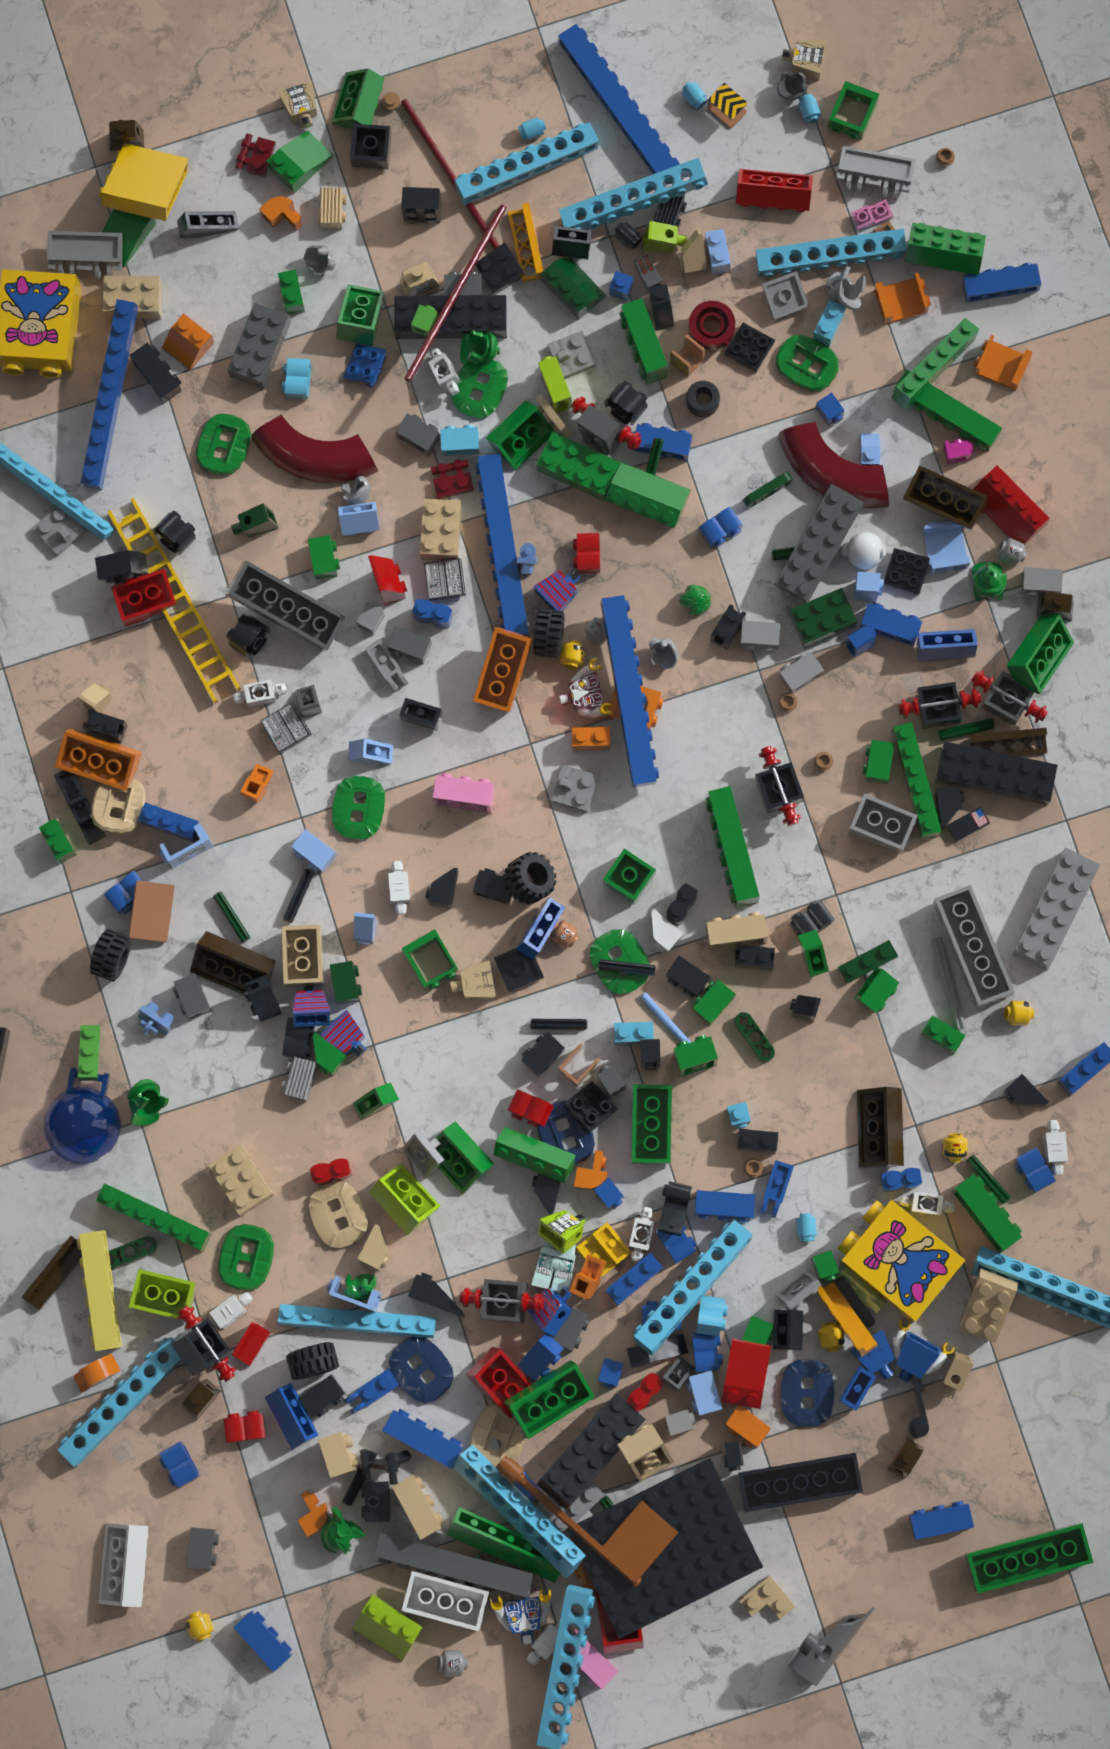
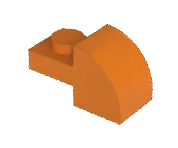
M256 763L250 777H247L240 795L259 803L266 793V788L274 775V771Z

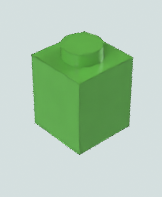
M419 305L411 324L412 331L428 336L438 318L437 311L429 305H425V307Z

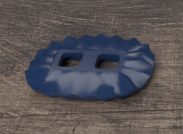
M567 1101L553 1103L554 1107L545 1126L538 1125L537 1130L540 1141L576 1155L574 1165L586 1161L593 1153L595 1146L593 1131L588 1134L563 1105ZM566 1118L569 1128L558 1131L555 1122ZM573 1136L576 1146L568 1150L564 1149L562 1140Z
M407 1338L392 1351L389 1359L390 1371L401 1388L416 1401L423 1403L435 1401L452 1384L454 1378L453 1367L442 1351L428 1338ZM414 1354H417L422 1359V1364L416 1369H412L407 1362ZM427 1369H430L435 1374V1378L429 1384H425L420 1378L421 1374Z
M810 1359L796 1360L790 1363L783 1372L781 1382V1405L785 1417L797 1426H818L826 1422L832 1414L835 1394L833 1374L829 1367L819 1360ZM802 1377H813L814 1388L803 1389L801 1387ZM813 1397L814 1407L812 1409L801 1408V1398Z

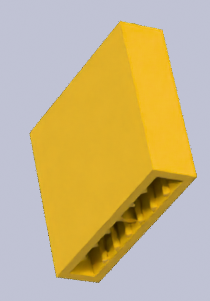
M124 143L122 149L117 152L116 162L112 163L110 175L107 174L105 186L100 189L99 198H102V206L166 221L188 173V158Z

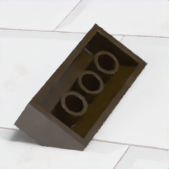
M920 465L903 496V500L969 530H972L979 521L988 504V496Z
M206 931L197 943L190 972L245 996L244 992L247 991L246 982L267 975L268 980H270L276 960Z
M886 1086L857 1090L859 1168L904 1166L902 1088Z

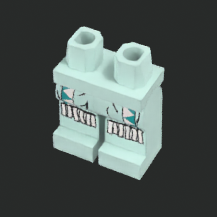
M546 1241L544 1247H541L531 1285L545 1289L550 1288L553 1271H555L551 1289L559 1292L563 1287H566L570 1290L576 1255H574L575 1245L565 1254H562Z

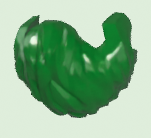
M692 584L686 587L685 593L679 598V603L684 608L690 609L689 615L696 616L705 613L710 608L711 595L706 588Z
M348 1274L345 1279L347 1287L344 1289V1293L347 1297L354 1300H365L370 1297L372 1289L375 1290L377 1278L372 1274H361L356 1276L354 1280H351V1275Z

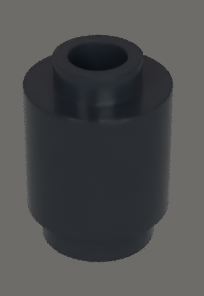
M621 222L614 230L616 232L615 237L628 248H636L642 240L640 233L628 222L624 224Z

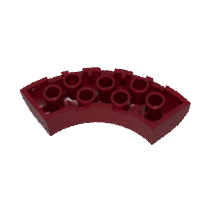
M281 414L260 426L251 435V439L259 451L274 463L275 466L300 479L303 478L325 484L344 483L355 480L359 476L368 477L378 472L359 434L338 441L316 440L295 430Z
M816 422L792 426L779 432L778 437L785 457L790 462L792 469L797 472L810 488L815 489L824 496L828 487L833 484L865 502L862 507L874 509L889 507V495L883 465H860L840 457L825 443Z

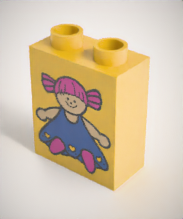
M2 269L0 280V367H2L3 373L19 376L24 374V369L39 370V375L43 377L59 378L61 377V371H73L82 290L76 274Z
M892 1199L886 1206H883L876 1200L862 1217L870 1225L861 1237L851 1231L837 1248L845 1255L840 1264L844 1267L846 1266L871 1287L875 1293L910 1322L914 1323L965 1262V1259Z

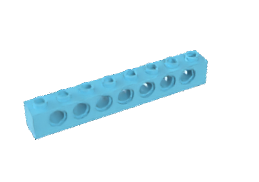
M590 122L586 124L581 123L570 131L564 130L558 136L545 138L537 145H529L523 151L518 153L512 152L504 159H496L490 165L485 167L479 166L471 173L459 175L455 179V188L463 204L467 205L598 149L599 140ZM579 139L581 142L574 143L572 140ZM562 146L564 149L557 150L555 147ZM540 153H545V154H547V156H546V157H540L539 154H540ZM528 160L531 163L523 164L522 161ZM511 167V168H513L514 170L511 171V172H508V171L505 170V168ZM491 174H494V175H496L497 177L494 178V179H491V178H489L488 176L491 175ZM477 181L480 185L473 186L471 183Z
M698 157L559 209L564 227L584 230L595 229L606 222H614L622 216H630L638 210H646L657 203H665L673 197L684 196L692 190H700L708 185ZM690 177L689 180L683 181L684 178ZM673 184L671 187L666 188V185ZM655 190L653 194H648L649 191ZM637 197L636 200L630 201L631 198ZM616 203H620L618 207H613ZM598 210H602L601 213L595 214ZM581 216H585L583 220H578Z
M903 228L756 249L755 258L758 276L763 275L764 278L774 276L776 273L787 275L797 270L808 272L811 268L823 270L832 265L844 267L848 263L853 262L855 264H863L867 260L879 262L888 257L899 259L906 254L907 247ZM887 242L891 245V249L885 250L881 244ZM869 245L873 251L865 252L863 247ZM846 248H851V249H853V250H854V254H852V255L846 254V253H845V249H846ZM834 251L836 256L830 258L826 255V252ZM814 253L818 258L810 260L808 254ZM791 256H797L799 258V261L797 263H792L789 260V258ZM777 258L781 264L775 266L771 263V260Z
M736 1220L731 1224L727 1223L723 1227L721 1236L719 1238L715 1237L710 1242L709 1250L706 1253L703 1251L698 1256L696 1265L694 1267L690 1266L685 1271L684 1279L681 1282L678 1280L673 1285L671 1294L669 1296L665 1295L659 1302V1308L656 1311L652 1310L646 1317V1323L643 1326L640 1324L633 1332L634 1342L651 1356L752 1240L753 1234ZM732 1240L734 1245L727 1246L724 1244V1241ZM719 1254L722 1259L715 1261L711 1256ZM705 1268L710 1273L702 1275L699 1273V1270ZM689 1283L696 1284L697 1288L694 1290H690L687 1288L686 1285ZM680 1297L685 1302L679 1305L674 1302V1299ZM664 1312H669L672 1315V1317L670 1319H664L661 1316V1314ZM657 1327L659 1332L652 1334L649 1332V1328Z
M983 1246L980 1247L971 1275L977 1277L980 1269L1017 1282V1293L1110 1329V1296Z
M165 1337L158 1344L159 1348L154 1353L151 1351L144 1358L145 1362L140 1367L137 1365L129 1373L131 1376L126 1381L123 1379L115 1387L117 1389L113 1395L108 1394L101 1401L103 1405L99 1409L94 1408L87 1415L89 1419L84 1424L80 1422L73 1429L75 1433L70 1438L66 1436L59 1443L61 1447L58 1451L73 1467H77L182 1362L171 1345L175 1341L173 1337L168 1339ZM164 1352L169 1355V1360L165 1364L160 1362V1355ZM152 1366L155 1369V1374L153 1377L148 1378L146 1376V1369ZM134 1381H139L141 1384V1388L137 1392L132 1390V1383ZM120 1395H125L127 1398L124 1406L118 1404L117 1400ZM106 1409H110L113 1412L110 1420H106L103 1416ZM96 1423L99 1427L96 1434H92L89 1430L90 1425ZM82 1437L84 1439V1446L79 1449L76 1447L75 1441L77 1438Z
M471 1445L459 1455L453 1468L565 1578L579 1567L586 1555L517 1487L505 1480L498 1473L495 1466L474 1445Z
M569 1585L566 1588L536 1744L538 1746L561 1749L563 1745H567L569 1733H566L567 1725L570 1726L573 1714L570 1713L571 1706H574L576 1694L573 1693L580 1680V1675L577 1672L578 1667L582 1666L584 1655H581L582 1647L585 1648L587 1643L585 1630L589 1628L591 1616H588L589 1609L593 1608L595 1597L592 1596L593 1590L575 1585ZM574 1605L580 1606L582 1613H576L573 1608ZM570 1625H576L579 1630L578 1633H573L570 1630ZM571 1644L575 1652H569L566 1649V1645ZM562 1664H568L571 1667V1672H566ZM559 1684H565L567 1691L560 1690ZM555 1703L562 1704L564 1710H557ZM551 1723H557L560 1730H554Z

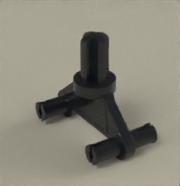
M368 1449L359 1450L361 1457L359 1466L363 1471V1480L371 1479L370 1468L386 1470V1473H389L390 1485L398 1484L396 1472H398L400 1464L410 1460L411 1454L408 1450H403L398 1453H387L385 1458L369 1460Z

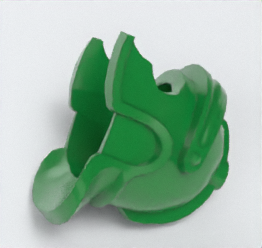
M470 330V334L465 333L462 337L460 348L461 364L471 362L480 365L482 363V366L485 367L493 361L496 355L500 354L497 339L490 332H486L484 335L483 332Z
M986 561L974 565L972 568V581L975 600L981 602V595L985 597H996L999 595L998 601L1002 600L1008 576L1002 572L1000 564Z
M150 1079L140 1080L128 1092L127 1099H130L129 1106L133 1113L130 1122L134 1125L143 1126L158 1121L160 1117L159 1111L167 1106L169 1098L160 1095V1086L155 1081Z
M336 1506L331 1507L333 1517L330 1518L331 1520L327 1524H324L321 1530V1541L327 1551L336 1554L342 1552L345 1555L347 1552L352 1551L350 1549L352 1547L350 1540L352 1538L364 1537L365 1534L360 1526L352 1521L345 1520L342 1517L341 1511Z

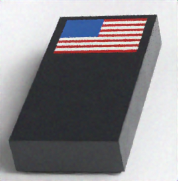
M979 807L951 822L947 827L955 841L958 842L986 827L990 822L983 809Z

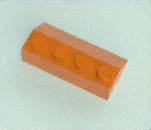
M70 728L64 731L55 767L127 791L137 771L142 752Z

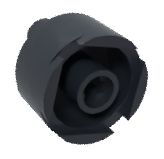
M623 381L606 398L604 405L606 408L609 406L612 409L610 413L617 420L626 425L630 422V426H633L647 409L646 400L648 398L643 392H637L633 389L629 382Z
M174 510L171 513L169 512L153 528L155 536L157 534L161 536L159 541L171 552L176 553L178 551V555H181L196 539L194 534L196 529L189 522L185 523Z
M242 614L238 619V624L227 633L226 638L229 639L228 644L231 648L247 659H250L251 654L257 655L267 641L265 635L266 633L270 634V628L252 615Z

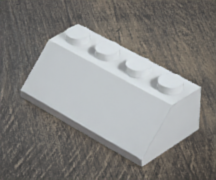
M105 1524L98 1604L141 1607L145 1578V1560L147 1557L148 1526Z
M412 1571L402 1611L480 1631L489 1592Z

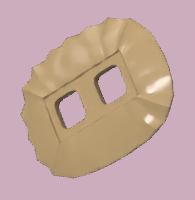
M133 778L127 791L100 783L95 792L91 808V818L94 825L102 831L123 834L131 832L138 826V819L146 802V792L143 785ZM115 793H126V801L114 800ZM111 809L123 810L122 817H110Z
M334 1181L317 1188L310 1196L308 1207L313 1225L322 1241L328 1246L334 1248L349 1246L359 1241L366 1233L368 1224L366 1212L355 1189L348 1183ZM334 1199H339L341 1209L330 1212L327 1203ZM346 1217L349 1226L338 1230L335 1220Z
M491 1402L483 1408L474 1424L469 1447L474 1445L496 1467L505 1456L516 1461L524 1447L526 1437L520 1431L513 1417L509 1419ZM499 1419L510 1423L507 1433L496 1430L495 1427ZM491 1438H496L503 1442L499 1452L488 1448Z

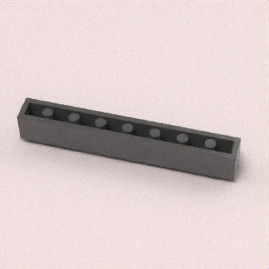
M383 1533L379 1535L374 1553L375 1557H379L378 1562L390 1564V1561L397 1562V1567L409 1569V1566L416 1567V1572L426 1575L428 1571L436 1573L435 1577L447 1580V1576L453 1577L456 1583L466 1585V1581L474 1583V1588L485 1590V1587L493 1588V1593L504 1595V1592L512 1593L511 1598L522 1601L524 1597L529 1598L535 1576L532 1573Z

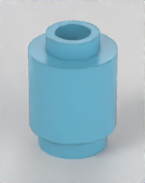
M690 81L682 87L683 91L681 94L692 108L695 107L696 110H699L708 102L707 95L696 82L691 83Z
M812 94L800 97L798 105L804 122L809 124L817 122L821 112L816 98Z
M538 117L521 123L522 125L518 126L522 140H531L544 134L543 130H546L543 119L539 120Z
M811 1213L799 1214L800 1218H796L797 1237H799L800 1242L815 1241V1236H817L815 1217H811Z

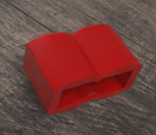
M577 533V539H573V550H577V557H573L574 568H577L578 574L601 573L599 533Z
M517 1089L507 1111L512 1113V1118L519 1121L523 1118L528 1120L527 1124L538 1128V1125L545 1126L554 1106L545 1100Z
M344 1158L333 1160L329 1164L319 1163L310 1168L312 1181L316 1185H325L333 1180H345L353 1175L349 1160Z
M653 1372L648 1374L642 1380L640 1387L629 1395L627 1403L637 1412L643 1410L648 1405L650 1397L656 1395L661 1390L663 1381Z
M259 1410L249 1411L247 1416L239 1417V1413L228 1414V1418L223 1419L226 1443L266 1438L264 1414H259Z

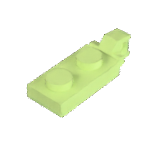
M846 1266L836 1277L837 1279L844 1276L862 1303L876 1313L886 1304L871 1287Z

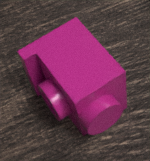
M961 439L954 440L951 444H949V440L944 442L943 448L947 464L968 461L971 454H973L971 442L968 443V441Z

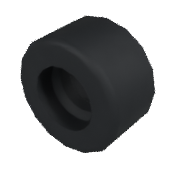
M702 380L690 386L687 391L686 403L687 408L692 414L698 417H708L718 409L720 394L718 388L713 383ZM699 393H706L710 396V402L706 405L698 404L696 396Z

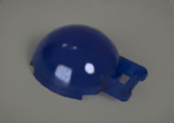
M71 1067L66 1091L58 1095L47 1109L44 1118V1131L49 1146L58 1156L72 1163L87 1164L98 1161L99 1158L113 1149L120 1135L121 1119L118 1108L107 1096L110 1073L98 1074L97 1082H102L101 1091L89 1087L74 1088L75 1080L78 1078V1070Z

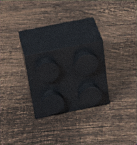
M353 124L350 153L352 167L389 169L392 136L390 126Z
M402 187L401 210L404 222L409 224L425 222L428 225L441 223L442 200L440 188Z
M125 550L95 557L98 580L106 581V584L114 583V585L149 574L146 554L142 552Z

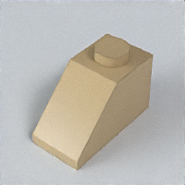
M696 228L680 249L681 256H678L679 266L683 267L685 273L707 269L703 234L700 228Z
M95 683L78 696L85 707L100 713L103 712L113 697L109 693L110 689L103 684L98 686Z
M375 1224L358 1260L380 1271L381 1267H386L389 1257H387L388 1250L381 1228Z

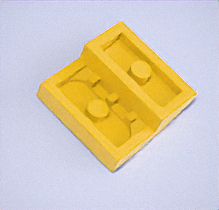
M608 1222L575 1248L584 1260L587 1254H590L607 1262L601 1278L632 1253Z

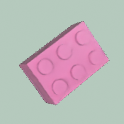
M442 773L441 776L436 775L433 793L435 805L492 813L495 789L494 784L490 783V780L479 779V781L471 780L472 778L467 776H460V779L452 778L453 775Z

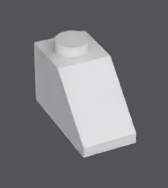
M653 909L651 917L653 941L656 943L654 946L663 953L665 951L669 954L682 939L683 933Z

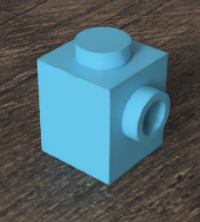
M746 1102L727 1106L731 1128L742 1129L748 1127L747 1124L751 1120Z

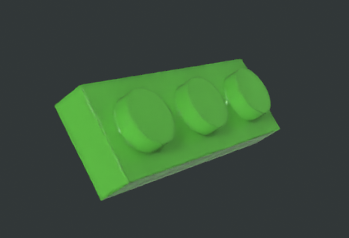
M81 1025L78 1081H98L100 1025Z

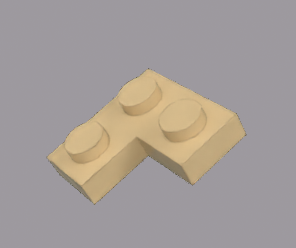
M541 394L535 398L539 403L537 408L549 423L551 421L554 422L553 428L559 435L563 434L566 438H569L572 435L570 430Z
M770 1575L739 1600L751 1616H754L768 1604L779 1619H781L795 1607Z

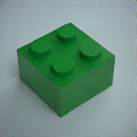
M624 848L603 878V884L635 905L655 876L656 869Z

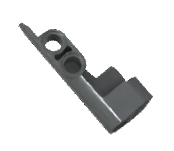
M872 1607L862 1618L854 1614L847 1615L822 1640L810 1632L800 1647L788 1659L787 1665L810 1683L817 1686L875 1608ZM851 1618L856 1619V1621L847 1623V1621Z

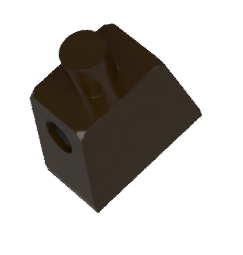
M136 120L109 122L110 151L121 150L124 143L145 148L144 130Z
M1045 592L1038 598L1036 617H1039L1041 614H1060L1062 620L1072 621L1073 595Z
M208 1379L200 1381L182 1402V1408L198 1420L222 1391Z
M906 1437L887 1469L905 1479L909 1476L922 1455L924 1447Z

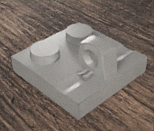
M797 271L761 284L773 320L809 307Z
M583 331L548 344L552 357L556 356L564 378L596 367Z
M58 507L54 508L32 527L57 556L86 533V530L79 522Z
M562 764L551 802L588 813L599 775Z
M420 1130L415 1132L402 1148L425 1178L431 1176L444 1161L436 1150L440 1142L436 1138L429 1142Z
M806 1270L776 1295L789 1309L797 1308L809 1298L808 1296H812L818 1291L821 1283Z

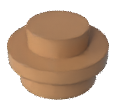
M388 92L382 97V105L386 110L393 111L399 107L400 98L396 93Z
M942 148L937 152L936 161L939 165L949 166L954 162L955 155L951 149Z
M784 693L780 696L778 705L781 710L791 712L797 706V698L791 693Z
M820 752L815 756L814 765L820 771H827L833 765V758L827 752Z
M756 1158L748 1159L744 1164V1172L747 1176L756 1178L762 1174L763 1164Z

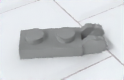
M381 639L365 648V651L394 692L398 691V686L391 679L393 676L398 675L404 686L409 684L402 674L401 668Z

